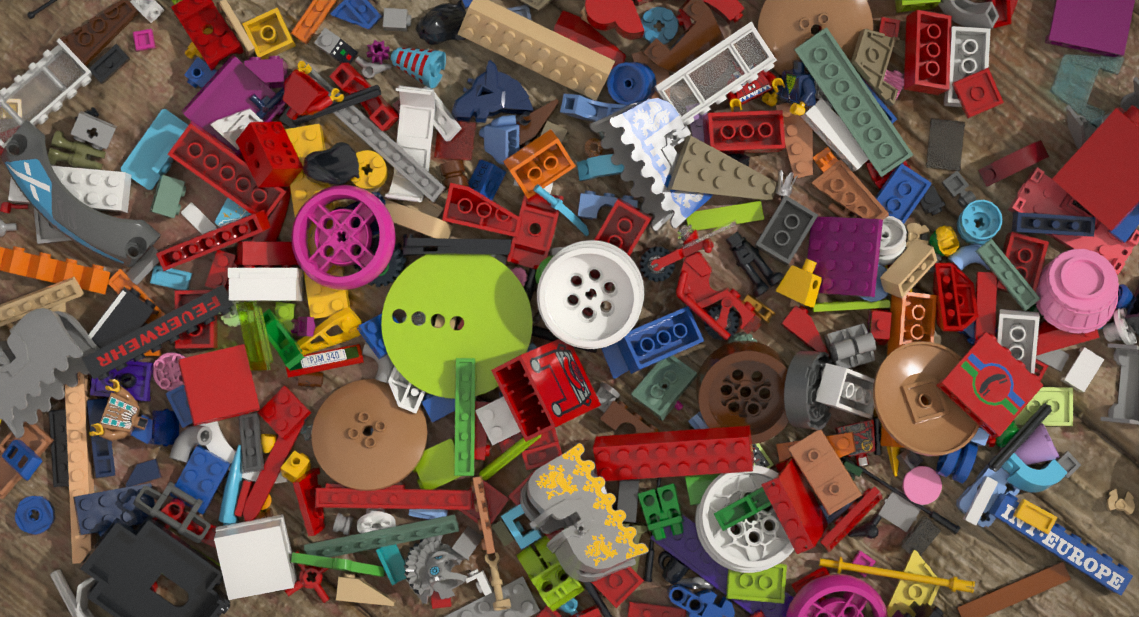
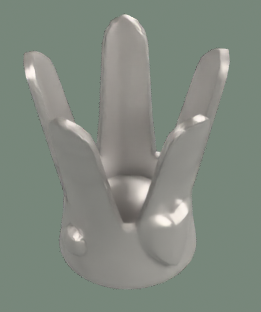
M780 170L778 172V186L775 193L781 195V200L783 196H790L792 192V186L798 177L797 175L792 182L793 172L789 173L784 184L783 171Z

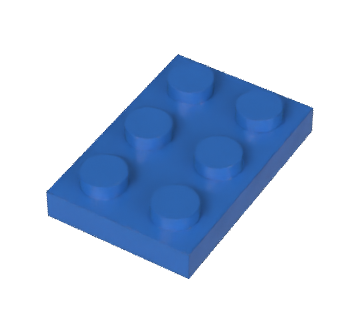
M901 163L894 169L875 198L886 209L889 216L899 219L904 224L932 183Z
M197 445L175 487L197 500L198 498L203 500L197 512L204 514L229 470L231 463ZM172 493L169 495L173 498H179ZM182 500L185 505L189 506L190 508H193L192 505Z

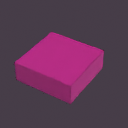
M152 29L133 32L137 52L156 49Z
M860 550L851 561L852 564L871 567L876 562ZM858 572L859 574H861V575L864 576V577L867 576L866 573H860V572Z

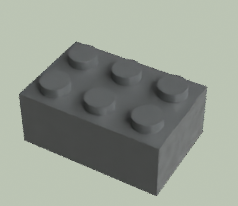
M785 195L754 247L782 264L789 265L818 214Z

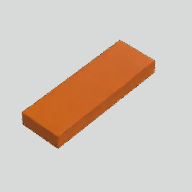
M313 0L290 34L307 45L337 0Z

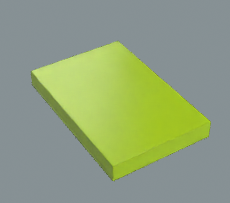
M777 564L767 570L755 573H742L728 569L726 598L784 603L787 565Z

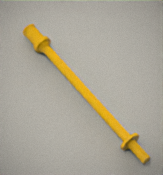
M839 557V561L822 558L819 561V566L837 569V574H840L841 570L945 586L951 589V592H956L957 590L973 593V587H975V581L958 579L956 576L944 579L843 562L842 557Z

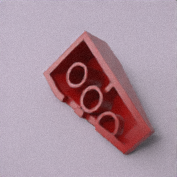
M564 10L562 11L553 29L554 32L614 60L615 63L612 69L618 64L624 63L626 55L603 35L583 21L581 17Z

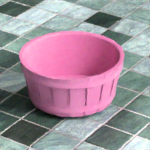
M1087 249L1065 251L1042 269L1036 289V294L1041 299L1035 303L1037 304L1036 307L1047 322L1060 330L1069 331L1070 333H1089L1095 331V329L1098 330L1112 318L1116 309L1119 287L1117 273L1111 263L1097 252Z

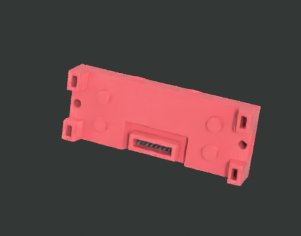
M1038 167L1032 170L1008 209L1012 213L1095 217ZM1097 218L1095 219L1094 237L1046 234L1071 250L1087 249L1099 253L1111 263L1117 275H1119L1124 267L1125 261L1131 254L1133 247L1139 242V231L1137 229L1134 230L1125 243H1122L1108 232L1109 229Z

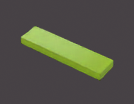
M761 201L695 211L686 221L688 231L692 232L695 229L701 231L764 220Z
M881 299L875 302L865 300L815 303L814 308L811 307V311L891 308V304L888 299Z

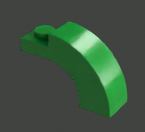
M270 309L254 320L259 330L271 342L289 370L305 358L302 354V349L294 337Z

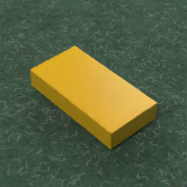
M1021 499L1013 514L1014 517L1046 534L1050 533L1057 519L1056 516L1025 499Z

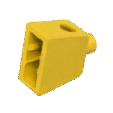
M806 258L802 268L792 265L777 287L776 292L814 308L822 281L821 277L813 274L817 263Z

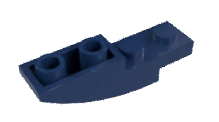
M107 398L87 400L90 432H96V428L91 427V425L100 424L107 405ZM99 435L91 436L96 478L116 476L112 441L99 437Z

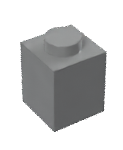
M384 8L383 28L387 31L407 32L408 26H411L412 16L408 15L407 9Z

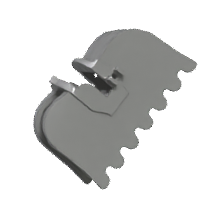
M45 308L30 311L10 329L11 334L8 340L0 342V420L2 419L16 438H21L24 435V422L31 425L37 423L38 416L36 413L38 409L42 412L50 411L51 397L57 400L64 398L63 386L65 384L69 387L77 386L78 372L84 375L90 374L82 358L100 349L82 325L66 312H53Z

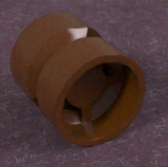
M454 160L439 165L441 176L445 177L443 180V185L446 187L445 192L449 191L450 183L469 187L467 176L463 175L465 172L463 160Z

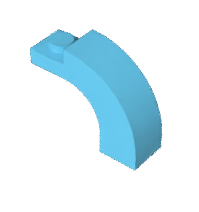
M613 154L587 158V160L577 162L579 181L618 175L622 173L624 166L622 164H612L611 156Z
M1015 453L1002 465V468L1010 474L1006 480L1013 486L1027 492L1044 491L1058 483L1068 473L1055 459L1043 465L1040 470L1032 469Z

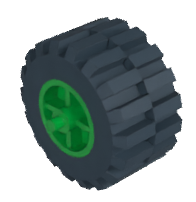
M380 235L372 237L370 250L374 254L379 245ZM395 243L393 255L384 271L376 279L368 283V285L373 286L376 284V287L387 286L394 282L406 266L404 265L406 257H403V250H400L402 245L400 243ZM361 247L357 250V255L360 254ZM358 264L354 265L355 269L362 270Z

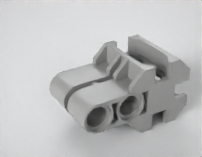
M864 323L824 335L825 344L831 357L830 360H833L834 365L851 368L875 361L873 350H876L875 340L872 333H868Z

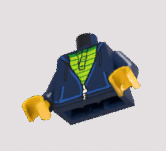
M793 60V69L782 72L781 79L785 84V88L782 85L777 86L779 92L776 93L773 89L772 95L765 93L762 101L769 106H774L777 103L776 97L778 96V100L792 104L789 110L790 113L799 116L805 113L804 107L816 105L815 80L809 72L804 71L805 65L801 60Z

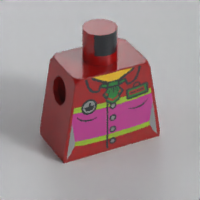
M868 309L867 331L872 333L876 345H885L889 341L892 312L888 309Z

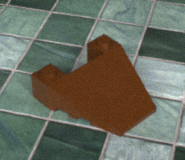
M686 0L680 7L694 22L669 49L653 36L640 51L654 64L676 73L725 40L711 9L702 0ZM727 48L688 75L692 81L710 88L735 59Z

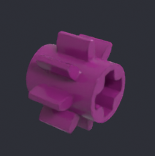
M374 40L372 45H367L369 51L366 52L367 58L372 57V63L379 62L382 64L384 59H389L387 53L390 52V48L388 46L385 47L384 41L377 42Z

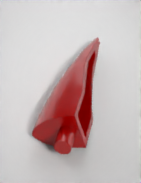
M290 186L276 209L268 217L271 228L256 234L252 241H277L290 202Z

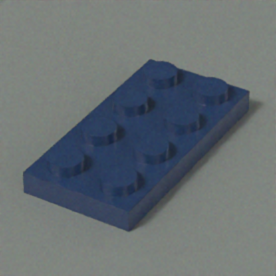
M147 483L73 497L79 535L106 531L116 518H119L129 526L142 524L149 515L136 507L133 502L144 486L152 488V484ZM147 494L141 496L140 500L151 508L154 507L155 501L153 497Z

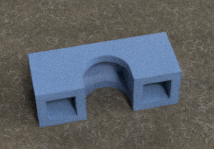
M585 191V194H580L578 218L597 220L598 211L605 206L613 208L618 198H615V194L604 193V196H599L594 191ZM624 195L621 198L637 208L638 200H634L633 196Z

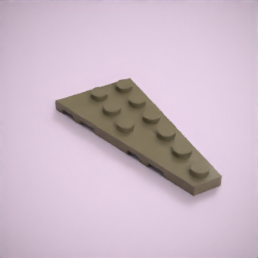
M690 135L686 136L667 189L772 201L778 183Z

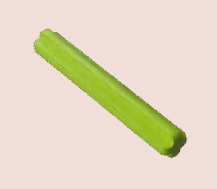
M541 435L525 442L524 437L481 470L479 475H482V479L487 481L536 442Z

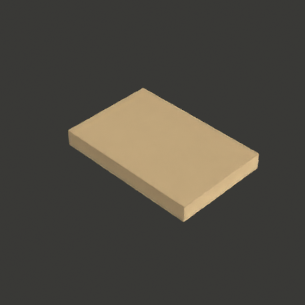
M227 0L220 1L219 13L244 50V57L246 60H249L250 57H254L255 47Z

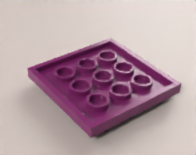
M817 216L810 229L807 259L817 263L813 274L822 278L818 294L875 297L883 220Z

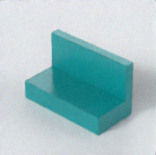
M397 544L377 549L376 552L391 584L395 585L397 582L406 579L404 575V565L406 563Z

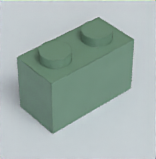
M160 175L149 212L169 218H175V215L178 216L181 209L179 204L180 197H184L186 192L185 181Z

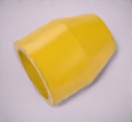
M261 434V445L264 453L271 452L277 435Z

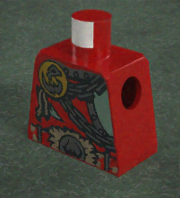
M873 420L836 427L835 431L837 434L853 432L856 451L846 456H855L857 466L868 465L867 453L875 451Z

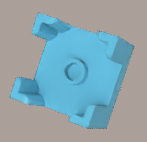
M521 504L502 514L501 517L522 550L541 538L542 534L539 529L536 531L532 529L526 534L522 533L525 530L521 523L514 520L524 514Z

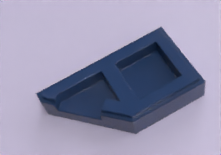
M157 459L137 464L126 483V487L162 478Z

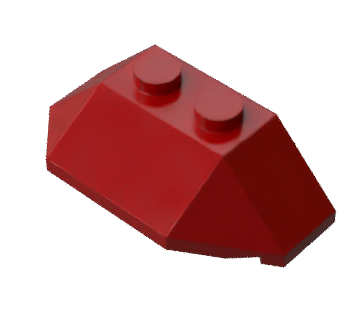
M935 263L933 295H937V325L942 331H963L979 317L974 283L958 269L956 264Z

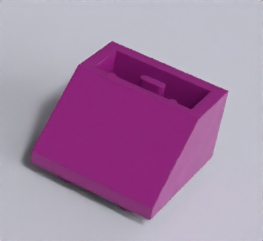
M269 56L268 59L261 60L260 57H250L249 60L244 61V65L270 89L284 87L285 79L288 77V65L283 58L280 59V56Z

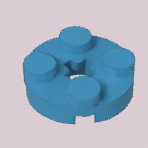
M663 7L652 8L646 11L641 19L644 28L643 38L648 42L654 36L665 45L671 42L677 33L678 21L669 9ZM660 22L664 24V27L661 28V31H658L653 25Z

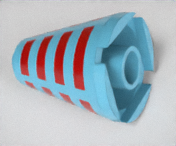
M398 47L392 52L391 61L395 67L422 84L435 88L443 76L439 74L441 69L445 70L446 54L438 50Z

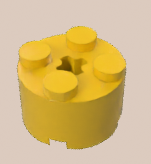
M365 150L357 152L359 178L353 177L350 180L357 187L367 191L378 189L386 182L388 177L386 162L374 151ZM370 167L373 171L366 175L364 169Z

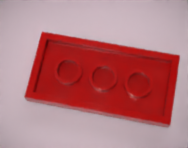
M875 486L872 489L868 488L862 494L863 499L859 503L854 502L848 509L850 512L845 517H839L834 523L836 526L831 531L828 529L821 536L822 540L820 543L828 552L883 499L881 492Z

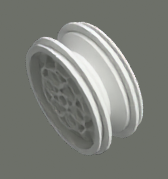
M597 240L576 242L556 253L545 267L537 288L538 309L548 329L561 341L583 349L607 347L625 337L635 326L644 301L642 276L632 258L615 245ZM593 269L598 270L600 277L597 279L592 278L590 271ZM573 276H579L582 279V283L575 285L571 279ZM612 282L615 285V289L613 291L606 290L605 283ZM590 289H594L597 294H594L593 297H589L586 292H589ZM576 295L578 302L576 304L570 303L568 296ZM608 301L611 303L612 308L604 310L601 307V303ZM586 307L591 308L593 315H584L583 309Z
M754 465L751 472L720 474L705 490L701 502L697 505L696 531L705 551L721 566L736 572L755 573L779 564L793 552L794 548L772 505H770V511L761 510L754 514L755 521L748 522L745 519L735 524L740 528L738 535H734L730 528L722 531L714 516L715 512L743 498L744 494H750L761 488V484L776 478L779 473L766 467ZM765 521H770L773 524L772 531H767L764 528ZM751 532L758 536L756 543L751 542L748 538Z

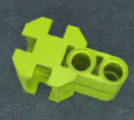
M543 536L534 542L541 556L538 557L531 545L516 556L546 605L552 611H555L585 591L579 580L573 579L570 576L565 581H561V576L566 574V572L560 565L556 554H552L551 550L548 549L547 543L550 540ZM543 562H546V564H547V566H548L547 569H546L545 566L543 565ZM552 584V590L545 592V588Z

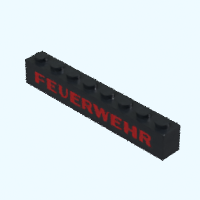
M221 285L82 359L94 380L98 378L101 381L110 376V371L116 369L118 372L126 368V363L134 360V362L145 358L144 354L151 350L154 353L162 349V344L167 341L171 344L180 339L179 335L185 332L188 335L198 330V325L202 323L207 325L215 321V316L229 314L233 311L232 307H234V304L229 300V294L224 285Z

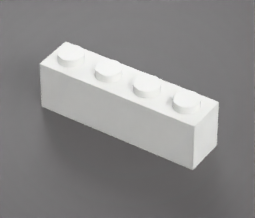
M819 99L816 101V105L811 106L801 116L852 172L858 170L868 160L842 119L832 110V105L827 100Z

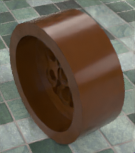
M755 341L731 342L711 353L702 364L696 380V396L701 415L709 428L750 426L752 444L762 443L779 434L789 423L784 403V389L788 366L783 358L772 348ZM737 369L742 371L739 376L732 375L733 371ZM756 371L761 372V375L757 378L751 376ZM724 385L731 386L728 391L721 390V387ZM747 386L750 388L746 393L740 392L742 387ZM763 388L769 389L765 395L759 393ZM731 402L738 403V405L735 408L729 407V404ZM750 404H757V407L755 409H748V406Z

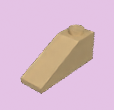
M344 573L343 576L338 577L336 600L387 606H394L396 604V600L360 577H355L354 573Z

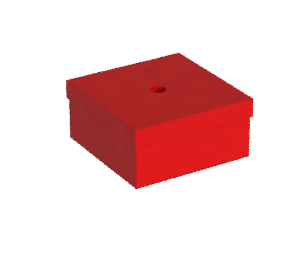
M245 344L178 360L193 426L225 420L260 410Z

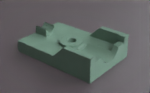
M671 356L654 366L631 393L632 399L646 406L659 420L663 421L675 407L679 397L698 376L697 372L676 357ZM664 384L667 385V388H665V389L662 388V386H663Z

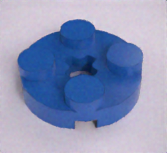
M29 496L19 502L15 512V521L22 531L29 534H40L47 531L54 523L55 510L52 503L45 497ZM32 510L39 512L38 520L30 517L33 514Z

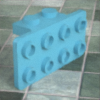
M162 109L121 166V171L132 175L131 178L146 189L153 190L158 183L160 175L166 174L171 168V163L174 159L167 154L188 124L168 110Z

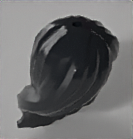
M458 1L457 4L443 3L437 5L419 20L416 31L420 39L425 40L430 45H438L447 40H465L466 38L458 35V32L467 12L463 8L461 1Z
M339 142L327 150L308 154L304 160L303 172L312 183L342 185L353 177L359 178V162L351 146L347 143Z

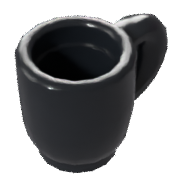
M667 551L659 554L658 563L663 569L662 577L674 585L684 577L690 567ZM667 557H669L670 560L668 561L666 566H664V560Z

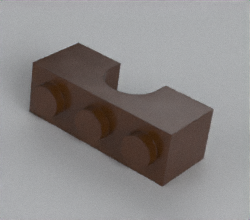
M620 400L618 402L613 401L600 418V420L614 430L620 424L629 422L635 427V434L659 431L651 423L648 426L642 422L644 418L635 411L633 414L626 410L628 406Z

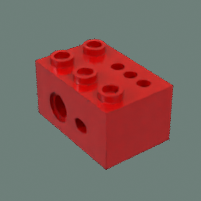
M250 122L236 140L258 188L288 187L303 170V165L281 122Z

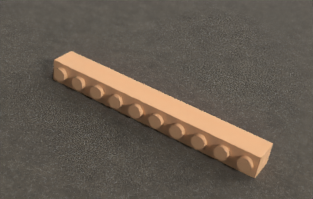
M81 372L77 373V386L69 387L65 384L72 564L81 563L96 544V532L79 535L73 499L75 496L94 493L92 441L89 434L90 424L87 400H90L89 374L84 375Z

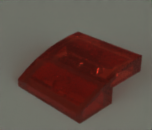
M457 121L462 129L451 141H445L437 130L434 158L472 162L476 123Z

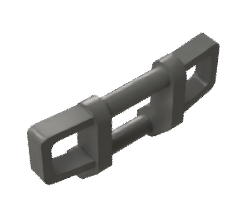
M171 481L162 494L148 486H144L133 502L136 507L150 517H156L178 530L177 533L196 543H201L211 527L207 521L196 515L203 500L195 499L175 487V484ZM169 493L174 494L193 506L183 524L159 511ZM143 494L158 500L153 508L140 500ZM191 521L204 529L202 535H197L186 529Z

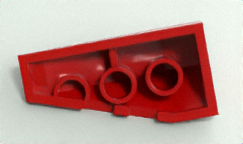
M450 183L442 218L443 221L518 237L522 218L470 187Z
M1045 320L1038 328L1036 356L1099 338L1098 330L1095 329V331L1089 333H1070L1069 331L1066 332L1056 328Z

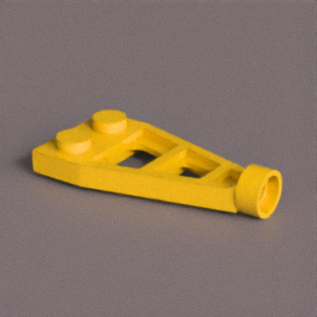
M347 307L318 325L313 336H304L297 343L302 349V354L306 355L360 336L361 334L357 328L363 324V321L350 307ZM335 325H338L343 330L341 334L329 336L326 333L327 330ZM319 335L324 339L311 344V341Z

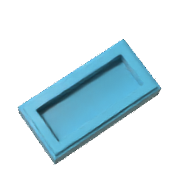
M156 265L153 268L150 283L177 290H189L193 273L172 268L163 271L162 266Z

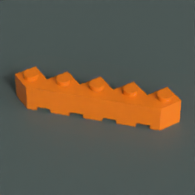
M13 246V250L0 247V271L52 283H58L75 277L81 289L100 294L106 293L110 272L104 271L103 266L92 264L91 268L77 265V260L66 258V261L51 259V254L40 252L38 256L25 253L24 248Z

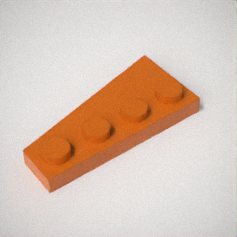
M853 432L826 436L839 458L856 451ZM801 440L776 444L779 462L791 458L792 455L788 448Z

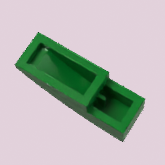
M763 487L715 512L714 516L722 531L769 507L771 503Z

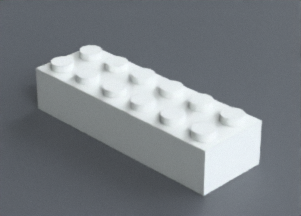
M52 166L55 174L66 189L94 210L128 213L132 175L126 172ZM11 177L8 200L15 203L30 204Z

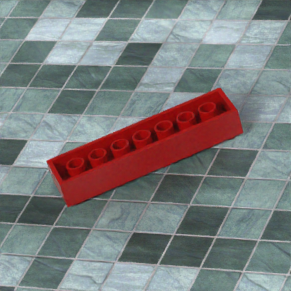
M750 426L596 436L593 445L598 477H603L605 481L751 472L754 467Z

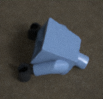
M525 111L519 117H516V115L498 117L480 129L479 136L484 138V149L494 157L497 163L504 164V160L519 151V125L516 123L519 122L524 126L528 125L531 120H525L523 116H529L530 112Z

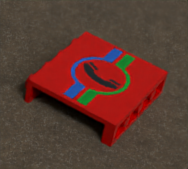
M984 332L977 337L979 340L936 386L992 438L1001 436L1044 385L1040 382V378L1037 375L1030 373L1026 369L1023 362L1016 360L1011 355L1012 353L1008 348L1001 346L994 335Z

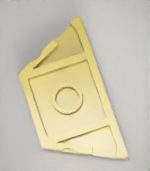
M912 550L903 572L937 577L916 550ZM899 579L886 607L888 617H892L897 610L903 614L907 612L912 617H915L916 613L909 606L914 601L919 605L928 603L931 606L940 586Z

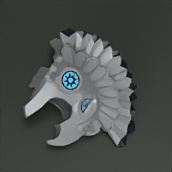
M442 535L420 539L419 544L415 543L413 547H410L408 557L405 559L404 575L406 576V581L418 598L421 599L422 604H427L428 596L430 597L434 591L439 593L441 599L455 596L452 589L463 584L467 579L466 575L451 572L455 565H460L461 561L466 558L453 550L448 544L442 545Z

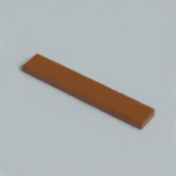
M1061 561L959 605L956 608L960 617H986L1067 582L1071 578L1064 563Z

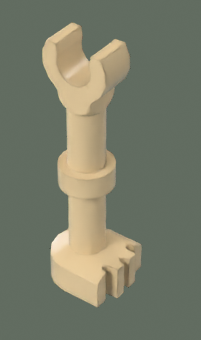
M495 553L496 559L490 561L487 554L485 555V561L490 566L492 576L491 587H494L496 601L493 603V610L510 609V599H503L501 586L503 582L498 571L500 556L498 553Z

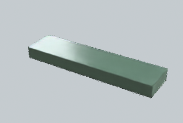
M989 239L975 251L1024 311L1041 299L992 239Z

